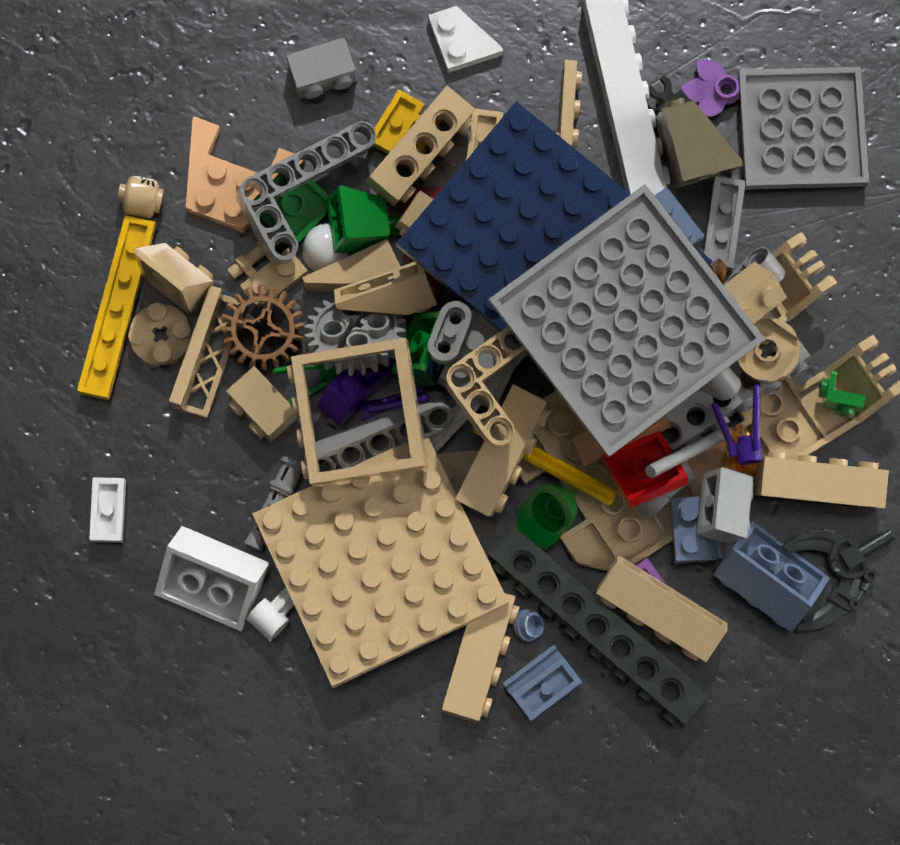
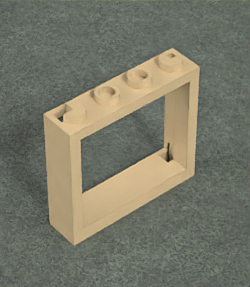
M406 338L291 356L292 365L287 366L289 382L290 384H295L297 394L296 397H292L294 415L300 416L301 428L297 429V439L299 447L305 448L306 460L301 461L304 479H309L311 485L318 486L428 468L409 342ZM395 351L411 458L320 472L304 366Z

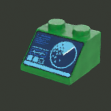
M440 311L414 314L406 331L414 381L420 387L436 386L444 368V364L433 361L428 352V341ZM441 345L438 350L441 353H447L450 351V347L448 345ZM395 359L391 372L398 375Z

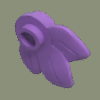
M707 59L696 61L698 78L688 81L680 88L690 101H695L699 104L698 106L707 117L720 114L725 105L735 103L740 97L738 79L727 75L720 63ZM727 87L731 90V93L725 95L720 89Z

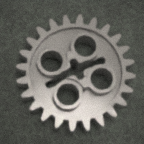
M335 296L333 303L326 300L322 301L323 309L315 307L314 316H308V324L304 326L305 345L308 347L309 353L400 338L407 339L406 321L402 319L401 314L339 310L335 305ZM395 351L324 363L325 370H328L335 366L336 374H340L343 369H348L349 376H352L354 371L359 369L361 374L365 375L366 368L369 367L373 371L378 372L379 363L388 367L389 358L396 359Z

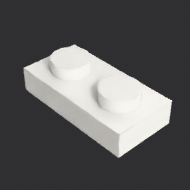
M93 477L90 542L123 543L125 478Z

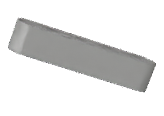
M428 392L424 395H429L430 399L418 403L423 439L445 430L452 423L453 414L446 396L441 392ZM403 406L389 409L316 441L318 460H326L319 464L320 472L350 468L389 449L409 444L406 426H402L405 423ZM435 409H442L438 413H431ZM383 434L381 438H373L376 435ZM348 447H355L351 451H344Z

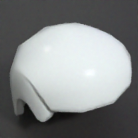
M328 223L320 224L309 231L302 248L303 260L308 268L314 271L344 259L350 253H334L331 229Z

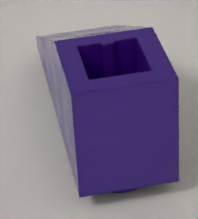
M389 358L388 367L379 363L378 372L373 371L370 367L366 368L365 375H362L358 369L354 371L352 376H349L348 369H346L326 386L317 406L337 425L341 426L361 409L362 402H368L394 375L391 369L395 359Z

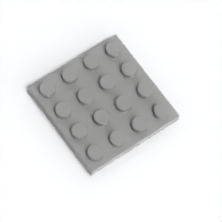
M861 67L739 70V105L744 181H746L745 190L868 186L869 172Z

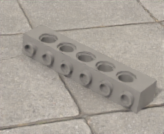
M799 339L800 359L795 370L790 374L793 378L805 372L809 368L807 363L811 361L810 354ZM770 343L768 346L762 344L760 346L762 350L761 356L763 358L768 356L774 357L776 355L774 351L775 344ZM738 361L729 367L740 380L746 375L740 368ZM784 379L776 383L758 382L760 396L764 393L769 396L783 386L781 381ZM741 386L739 391L732 397L731 403L728 406L719 407L726 425L730 423L728 418L737 411L743 414L753 408V388L745 389ZM698 390L666 414L671 425L670 428L676 429L679 432L677 441L669 444L673 453L701 439L711 429L714 432L720 429L711 407L712 403H714V397ZM696 410L702 411L705 414L704 422L697 426L691 425L688 422L689 414Z

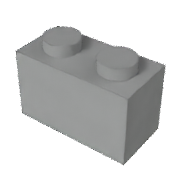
M345 37L286 55L299 99L304 97L307 99L316 98L322 95L323 91L333 88L342 90L357 81L356 69Z
M723 467L703 474L697 535L727 544L747 538L750 529V505L753 499L752 476Z

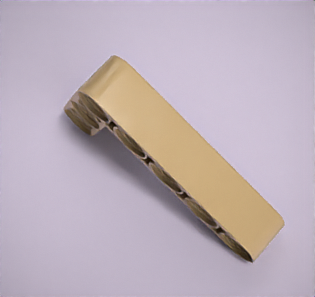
M508 327L452 365L445 377V386L485 443L492 448L505 447L513 438L514 426L483 382L526 352L522 345L516 350L509 349L505 345L504 338L507 335H514ZM483 353L491 354L494 357L495 365L487 369L481 367L478 363V356ZM456 372H463L468 376L469 384L465 387H457L452 383L451 376ZM475 398L484 399L487 402L488 411L483 414L475 413L471 409V401ZM495 424L504 426L507 431L506 439L498 441L492 438L490 427Z

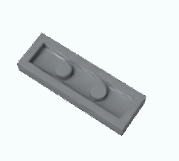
M718 176L714 178L703 254L713 261L709 266L711 269L729 272L733 270L746 183L744 180Z

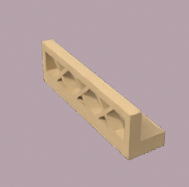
M209 285L169 399L172 409L205 419L209 418L230 358L228 351L234 346V343L231 342L213 352L209 345V340L211 336L220 332V327L230 325V321L223 324L218 315L222 303H231L235 307L240 304L235 298L224 295L221 288ZM247 306L240 312V317H244ZM217 320L220 326L214 328ZM236 325V334H238L239 329H240V326H237V325ZM224 332L226 338L231 337L228 332ZM208 349L210 354L204 357L205 351ZM222 355L220 363H218L216 357ZM213 359L217 367L216 374L203 381L198 373L200 366ZM197 377L200 383L194 386ZM212 384L210 391L208 392L206 386ZM203 388L207 396L204 409L187 405L190 394Z

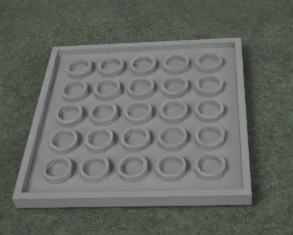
M646 184L488 300L607 458L765 340Z

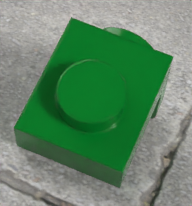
M830 371L827 379H821L818 397L823 398L821 408L835 410V414L844 417H854V414L859 415L864 408L866 396L834 390L837 372Z

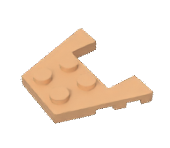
M194 116L191 130L186 211L244 233L250 224L237 202V191L245 179L257 172L211 156L210 153L221 130L220 126ZM279 148L272 165L295 153ZM305 159L299 161L300 168L304 165ZM279 173L273 174V175H272V180H273ZM253 187L244 189L245 196L250 200H254L259 194L257 189Z

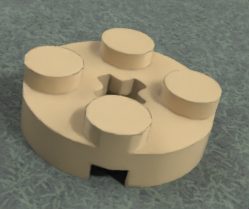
M153 303L135 316L131 323L128 337L134 353L141 361L150 366L160 367V365L176 364L185 357L192 337V330L187 317L179 309L171 305ZM157 329H167L166 335L169 338L166 341L159 340L155 342L154 332Z
M776 318L762 319L756 321L754 325L765 340L740 358L738 362L742 371L753 380L776 383L789 376L795 370L800 359V343L796 332L786 322ZM770 343H774L776 355L763 358L760 346L762 344L768 346Z

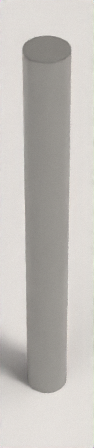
M727 426L728 429H729V432H730V434H731V436H732V435H733V431H732V429H731L729 426ZM721 429L648 465L645 469L647 476L654 478L725 441Z

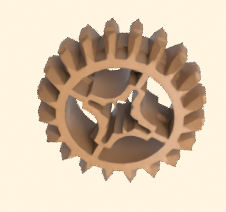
M258 285V295L253 296L252 290L248 287L245 289L248 296L247 299L243 300L238 293L234 295L235 299L240 303L237 307L231 303L226 304V307L233 311L232 316L227 314L221 315V319L230 321V325L220 327V332H230L231 337L224 338L222 343L224 345L231 342L234 343L235 346L228 353L232 356L239 350L242 354L237 360L238 363L242 364L247 356L251 358L249 368L256 365V360H261L262 370H267L266 360L272 359L274 367L277 368L280 365L276 357L282 355L283 359L288 362L290 357L285 351L290 348L293 352H298L299 348L291 343L293 339L303 341L304 337L295 334V329H303L305 324L295 323L294 318L301 317L303 314L302 311L294 313L290 311L297 302L291 300L286 305L283 302L287 297L285 291L280 294L279 298H275V287H270L269 295H263V285ZM265 301L262 312L257 318L248 319L239 316L240 312L249 304ZM274 304L285 313L288 320V330L277 327L272 323L271 313ZM268 311L266 317L267 325L279 332L270 331L268 335L265 333L266 336H261L260 343L257 344L258 330L253 328V326L246 325V322L253 324L256 321L259 322V319L264 318L265 312ZM236 325L252 331L254 341L251 351L240 343L236 334ZM276 336L286 339L277 350L260 354L263 343L268 337Z

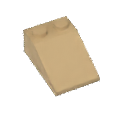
M166 243L138 247L133 252L145 280L191 317L203 305L209 285L215 286L212 280L214 276L202 265L196 268L191 264L188 254L178 246L172 249Z

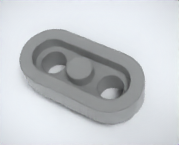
M452 301L442 307L428 341L429 355L436 363L450 364L458 358L472 323V314L466 304L460 301ZM453 316H459L462 321L459 324H452L450 319ZM441 345H448L450 351L441 353L438 348Z

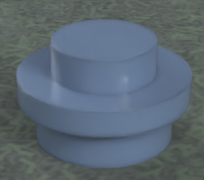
M532 609L521 610L518 612L514 623L515 633L522 641L535 640L544 630L542 616Z

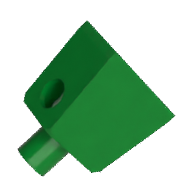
M338 186L327 200L334 253L359 252L388 239L390 234L399 235L400 230L395 227L400 217L388 216L386 201L381 196L345 186Z

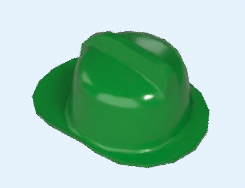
M551 484L540 485L518 511V530L540 549L550 547L565 533L578 514V505L574 498L577 492Z

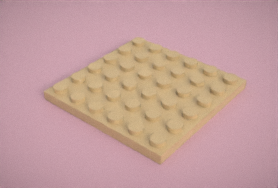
M429 437L424 438L428 468L318 486L312 485L252 513L333 688L509 605V601L461 503L455 500L457 495ZM409 444L389 449L353 467L411 458Z

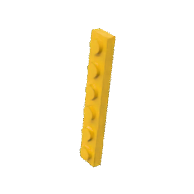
M127 215L124 217L78 384L77 392L79 394L104 400L110 399L143 277L133 252L138 247L150 246L152 244L157 226L154 221Z

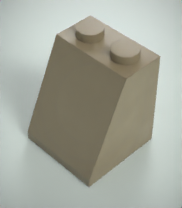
M684 98L675 99L667 102L666 106L661 108L662 111L656 116V126L662 142L673 189L712 179L715 176L731 174L743 166L742 159L695 101L685 103Z

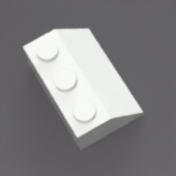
M181 526L167 546L154 595L242 632L247 622L246 618L252 611L263 586L269 562Z

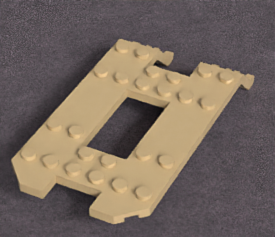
M802 232L787 240L771 253L785 269V276L780 285L787 298L759 320L776 318L787 323L821 295L838 284L834 277L829 275L814 287L811 286L807 279L821 272L825 268V264L820 260L803 272L800 270L818 257L815 250L808 251L796 262L791 257L790 253L803 247L807 243V239ZM874 335L857 344L824 371L797 387L792 378L788 376L781 381L783 386L769 396L765 393L760 396V441L763 457H767V451L786 453V459L798 460V455H810L860 424L900 395V380L886 391L879 384V381L885 377H890L896 372L897 368L894 364L889 365L875 375L872 374L874 369L890 359L887 353L880 354L868 365L861 358V355L872 351L878 346L879 342ZM830 371L837 372L834 390L866 396L864 408L859 415L854 414V417H844L835 414V410L821 408L823 398L818 397L821 379H827ZM747 375L741 378V386L745 389H752L758 383V381L753 380ZM554 391L544 397V399L550 401L548 409L552 410L544 427L538 425L533 435L537 439L535 446L617 491V496L613 503L606 505L558 478L564 488L577 492L574 498L576 499L578 510L584 518L583 522L568 530L559 538L576 565L608 571L618 555L635 565L645 557L651 556L673 542L670 503L652 519L639 506L630 509L605 467L603 460L587 468L584 467L571 439L586 429L559 393ZM753 408L743 414L737 411L742 422L731 428L733 431L732 439L735 444L738 443V437L752 435ZM723 441L685 461L696 477L673 498L701 496L703 474L720 467L752 476L753 490L756 463L739 465L737 457H729L728 445L726 441ZM521 459L518 465L523 468L519 477L524 485L546 473V471L524 459Z

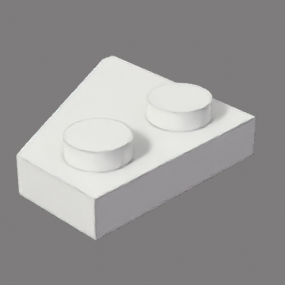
M457 6L428 15L430 27L448 73L503 55L502 47Z

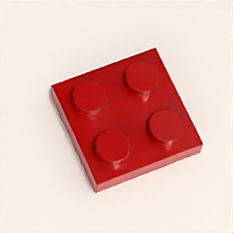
M661 431L626 444L609 458L602 454L605 467L630 509L689 484L688 476L681 464L654 478L647 476L645 469L648 465L673 453Z

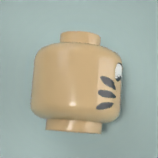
M131 176L126 185L120 184L117 202L123 203L122 209L126 215L150 219L154 213L160 212L164 189H159V183L154 179Z

